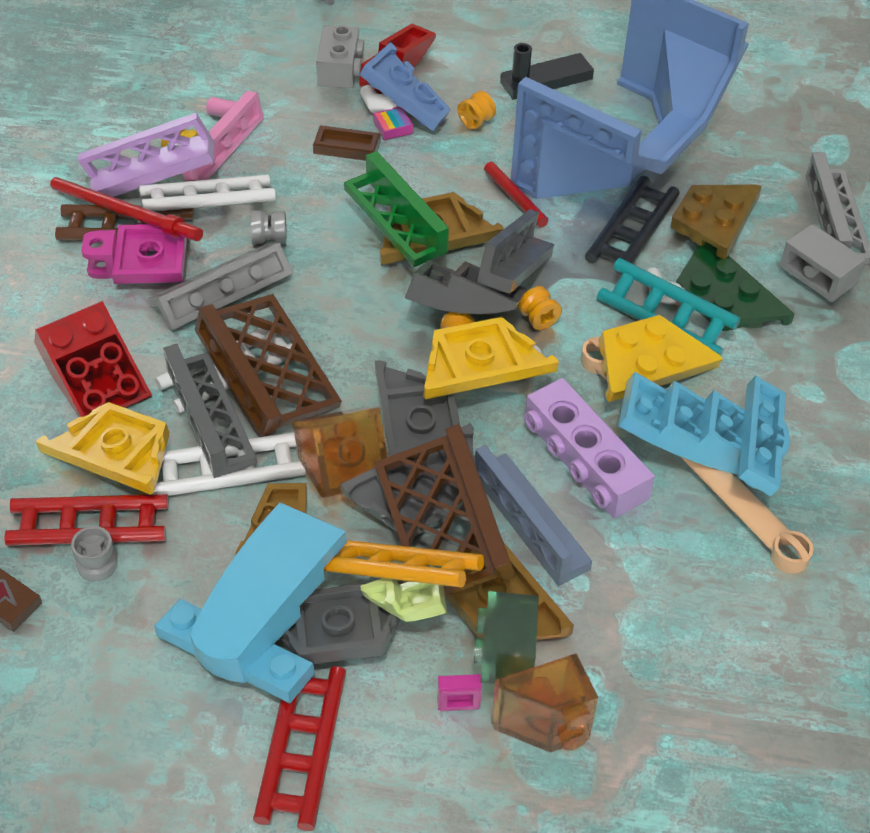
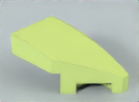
M386 578L361 585V591L367 599L405 622L422 620L447 613L443 585L411 581L398 584L396 580Z

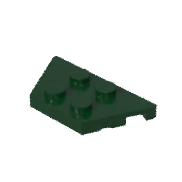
M705 242L702 246L698 245L676 280V283L680 284L686 291L741 317L737 328H762L763 322L780 320L782 326L792 323L795 315L794 312L729 255L726 259L718 257L716 255L717 248L708 242ZM701 314L707 321L711 322V318ZM725 325L722 331L733 330Z

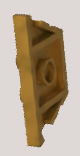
M691 185L672 216L671 228L682 235L690 237L693 242L700 246L708 242L717 248L716 255L718 257L726 259L760 197L762 185Z
M455 192L422 198L449 227L448 250L488 242L504 229L499 223L492 225L484 220L481 210L467 204L465 199ZM393 223L392 226L397 231L409 232L410 230L407 225ZM385 236L383 248L380 250L381 264L406 260ZM411 243L410 248L416 254L428 249L426 245Z
M474 538L471 545L479 548L477 540ZM505 543L504 545L515 572V577L500 581L499 577L446 596L447 600L483 645L568 637L573 633L574 624ZM466 569L463 570V571H465V573H468V574H473V573L478 572V571H475V570H466Z

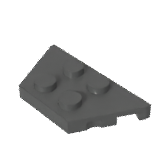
M375 361V374L388 457L446 435L445 429L460 424L455 394L425 399L423 393L426 376L422 372L407 369L405 373L386 367L387 362Z
M469 423L461 428L475 462L473 454L474 427ZM445 450L430 454L423 466L440 472L447 460ZM400 465L387 470L390 481L403 486L412 469ZM376 467L341 483L340 490L343 495L397 532ZM450 470L447 476L454 478L452 470ZM419 473L411 490L428 496L436 479ZM444 482L435 500L452 506L459 494V490L457 487ZM393 490L395 498H397L399 492ZM407 496L399 510L400 514L415 520L423 502ZM462 503L459 510L466 512L465 506ZM431 506L422 524L433 528L443 523L448 513ZM404 524L406 532L408 533L411 527ZM418 530L416 536L423 532Z
M396 580V581L398 582V584H402V583L408 582V581ZM366 583L315 589L299 606L301 618L279 639L289 652L313 664L385 655L401 619L364 596L361 591V585Z

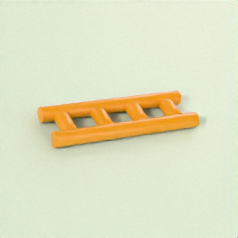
M347 540V543L323 570L462 588L466 582V573L463 570L481 571L484 566V557L481 554ZM357 557H360V558H369V559H368V560H366V559H357ZM392 561H395V562H404V564H401V563H392ZM428 565H431V566H439V567H441V568L428 567Z

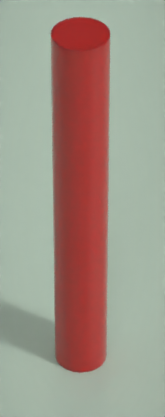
M488 162L484 166V171L524 213L529 209L539 212L536 225L539 228L546 226L549 221L548 217L494 162Z

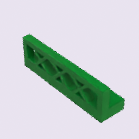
M378 151L366 155V173L345 181L344 190L413 267L448 253L449 227ZM370 184L375 191L373 194L361 192L358 189ZM376 204L390 206L392 208L391 213L377 211L375 209ZM393 223L407 225L410 230L409 232L397 231L392 226ZM411 243L426 245L428 249L416 254L410 248Z

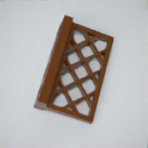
M274 294L216 310L213 304L199 308L194 330L259 437L275 435L278 428L340 407L342 400ZM269 307L275 319L274 322L254 316V313L257 310ZM233 318L244 322L245 326L241 332L227 327L224 320ZM253 325L270 331L267 340L246 334L249 326ZM273 334L288 338L292 343L291 349L270 342ZM242 343L262 349L259 359L244 354L241 350ZM268 351L287 358L284 367L282 368L263 361L266 352ZM290 360L306 365L309 370L308 376L288 370ZM259 370L280 377L277 386L261 382L257 376ZM283 379L304 385L301 395L281 389ZM307 388L323 392L327 400L317 402L306 398ZM276 398L297 404L296 410L281 414L275 405Z
M460 424L445 429L446 436L374 462L402 546L411 547L418 530L436 537L430 549L438 550L442 541L460 547L459 552L467 553L469 551L474 554L483 555L486 569L473 574L466 573V582L462 588L444 586L445 597L499 577L500 581H504L516 576ZM445 450L447 460L440 472L423 466L430 454ZM400 465L412 469L403 486L390 481L387 470ZM450 470H452L454 478L447 476ZM419 473L436 479L428 496L411 490ZM444 482L457 487L459 490V494L452 506L435 500ZM393 490L399 492L397 498H395ZM407 496L423 502L415 520L400 514L399 510ZM462 503L465 506L466 512L459 510ZM431 506L448 513L439 531L422 524ZM455 517L471 523L472 527L465 541L447 534ZM404 524L411 527L408 533L406 532ZM474 538H476L479 548L471 545Z

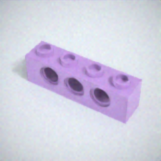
M564 378L527 395L524 413L527 427L544 440L550 453L554 457L561 459L568 467L573 479L581 482L591 493L595 503L600 508H604L613 519L650 499L655 478L653 473Z

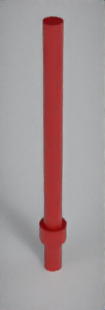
M59 177L52 178L50 186L54 190L161 228L163 233L176 238L183 236L197 242L203 237V230L201 228L185 223L184 219L172 214L165 216Z

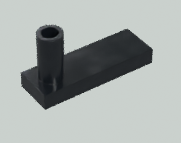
M518 43L514 46L512 70L501 73L500 83L511 99L514 100L517 99L518 83L525 77L551 89H557L592 80L594 69L582 53L531 65L532 47L527 43Z

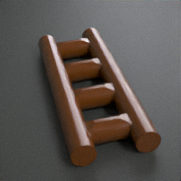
M62 204L60 210L61 217L70 218L68 227H56L55 238L56 240L83 241L84 234L99 230H115L117 236L118 228H115L117 218H133L98 205ZM194 208L155 211L165 216L172 214L184 220H194ZM84 218H103L101 228L82 227ZM136 220L135 225H137V224H147V223H144V222H142V221Z

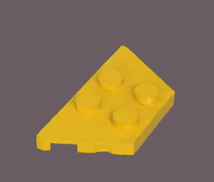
M661 315L605 330L598 340L600 354L603 356L602 371L603 375L607 376L608 389L605 393L608 402L624 398L627 380L634 372L662 386L672 383L674 380L678 381L716 369L723 360L718 353Z
M502 317L434 330L423 396L425 399L557 372L559 361L553 355L546 358L534 349L535 342L525 334L517 332L514 326Z
M108 402L94 409L89 415L79 417L67 423L69 431L52 440H49L44 435L36 441L41 453L152 494L156 488L170 432L166 422Z

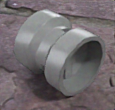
M251 211L252 244H263L265 241L286 244L285 211H274L272 214H264L262 211Z
M89 526L81 529L74 535L71 540V549L80 576L92 582L109 578L117 568V558L109 532L98 526Z

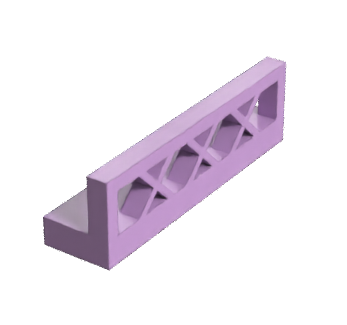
M194 113L79 153L78 161L91 178L90 189L114 197L137 189L139 185H149L214 163V140L198 114ZM194 126L199 134L191 138L179 135L181 130ZM157 138L169 141L168 146L162 148L149 144L151 140ZM128 148L140 151L139 155L133 158L121 156L120 153ZM103 159L111 163L109 166L97 170L91 161Z

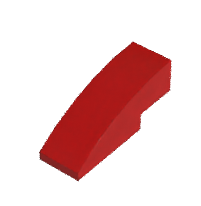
M411 23L379 42L378 53L391 42L398 49L395 53L396 56L403 63L408 61L415 68L434 42L436 33ZM375 56L361 63L360 72L362 71L363 67ZM360 76L359 86L370 85L368 81ZM374 88L376 93L383 94L380 90Z

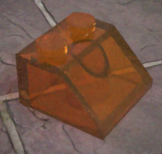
M360 407L292 421L298 458L321 497L325 498L342 494L340 490L341 483L375 468L374 462L388 457L380 407Z
M577 653L495 680L491 718L494 730L550 753L563 748L567 751L574 750L590 739L599 697Z

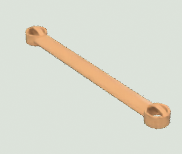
M600 337L589 338L582 347L581 364L588 372L600 374L607 381V376H604L602 371L603 360H597L588 355L590 352L600 351L598 341ZM681 457L771 550V561L775 567L789 574L803 572L808 567L814 548L813 543L807 536L797 531H790L735 474L710 468ZM792 545L800 559L786 557L781 553L779 547Z

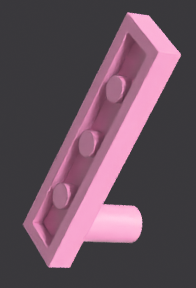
M246 91L238 101L217 97L209 98L206 105L207 113L212 116L221 117L209 131L214 140V163L182 173L185 181L208 180L264 119L257 92Z

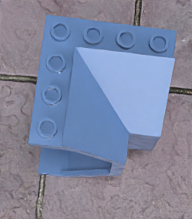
M632 0L621 77L617 80V85L649 99L652 103L658 125L640 142L642 130L525 77L518 83L511 181L523 193L535 199L630 186L645 170L662 174L706 129L749 43L745 42L749 23L695 0Z

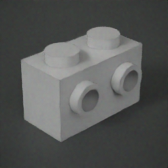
M323 25L316 60L317 86L353 88L355 76H360L361 58L364 57V40H359V27Z
M810 224L786 242L780 267L829 301L834 302L858 283L866 259L814 224Z

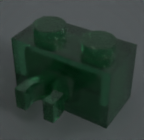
M488 591L487 608H478L476 633H484V638H476L473 662V664H482L480 682L512 687H532L536 659L539 596Z

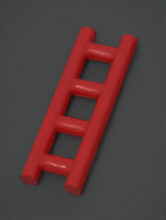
M168 494L11 498L10 513H22L19 530L5 531V545L71 544L74 535L83 529L75 528L77 512L100 511L99 527L109 532L113 543L166 541V527L154 526L155 510L168 509ZM140 510L138 526L115 527L116 511ZM61 512L59 529H36L38 513Z
M338 666L331 667L328 679L312 677L299 692L324 696L320 717L295 714L299 693L291 703L280 699L253 816L255 823L268 825L271 821L272 812L280 811L299 814L297 823L299 829L304 831H313L315 829L346 675L344 668ZM291 731L316 734L312 756L286 752ZM282 770L308 773L303 796L277 792Z

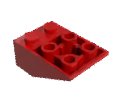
M103 301L35 329L34 343L50 374L78 417L87 416L94 409L108 402L128 408L152 397Z

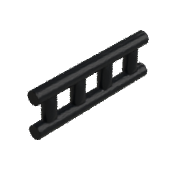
M644 175L640 176L586 252L585 259L590 263H595L600 256L614 262L618 258H622L633 264L680 195L679 189L671 186L664 193L648 187L651 183L650 179ZM640 198L658 204L653 212L635 206ZM627 217L645 223L640 231L622 225ZM614 236L631 242L626 251L608 244Z

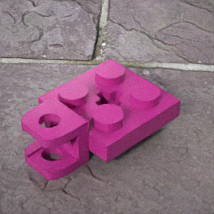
M150 224L118 225L117 236L115 230L91 231L84 234L81 252L82 256L88 259L87 273L92 278H113L114 284L183 282L187 238L183 236L176 238L163 233L161 228ZM95 242L103 243L98 248L91 247ZM149 251H155L156 253L152 256H146ZM102 261H105V265H106V266H104V267H97V266H96L97 263L102 262Z

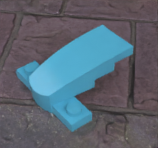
M634 372L627 380L619 427L680 457L710 468L736 474L748 486L759 489L769 496H772L780 488L782 458L788 452L790 446V434L787 424L784 422L785 392L755 375L747 384L744 410L715 390L704 399L675 380L667 389L660 387L637 372Z
M279 502L233 558L215 585L203 608L201 609L180 598L154 625L157 637L195 655L202 666L215 676L234 682H248L291 703L315 674L312 662L274 643L301 618L299 606L325 580L323 568L347 543L346 531Z

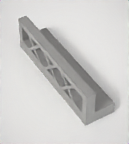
M812 152L806 180L821 229L851 249V246L859 249L861 253L857 254L866 259L864 265H870V244L845 169H830L825 152ZM834 180H838L839 186L837 188Z
M280 242L269 243L156 293L147 299L151 307L160 308L169 330H173L197 319L200 307L213 304L215 309L221 308L293 273Z

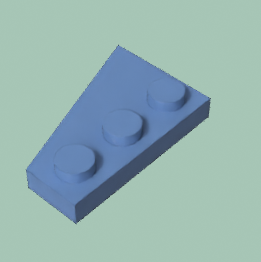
M390 42L363 67L359 75L368 81L372 87L389 97L394 104L414 116L420 124L434 131L447 117L451 109L429 84L419 82L412 74L415 70L408 61L403 63L396 56L395 53L398 49Z

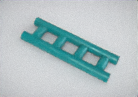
M622 258L616 260L613 269L622 275L612 292L602 287L597 294V300L639 321L656 316L657 314L654 312L665 295L681 303L671 323L720 356L722 355L724 349L714 343L724 325L735 330L740 323L741 317ZM634 280L651 288L642 307L624 298ZM694 310L712 319L702 337L684 329Z

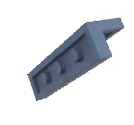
M486 445L477 448L475 451V464L486 494L559 587L590 571L592 566L590 557L507 453L495 458Z

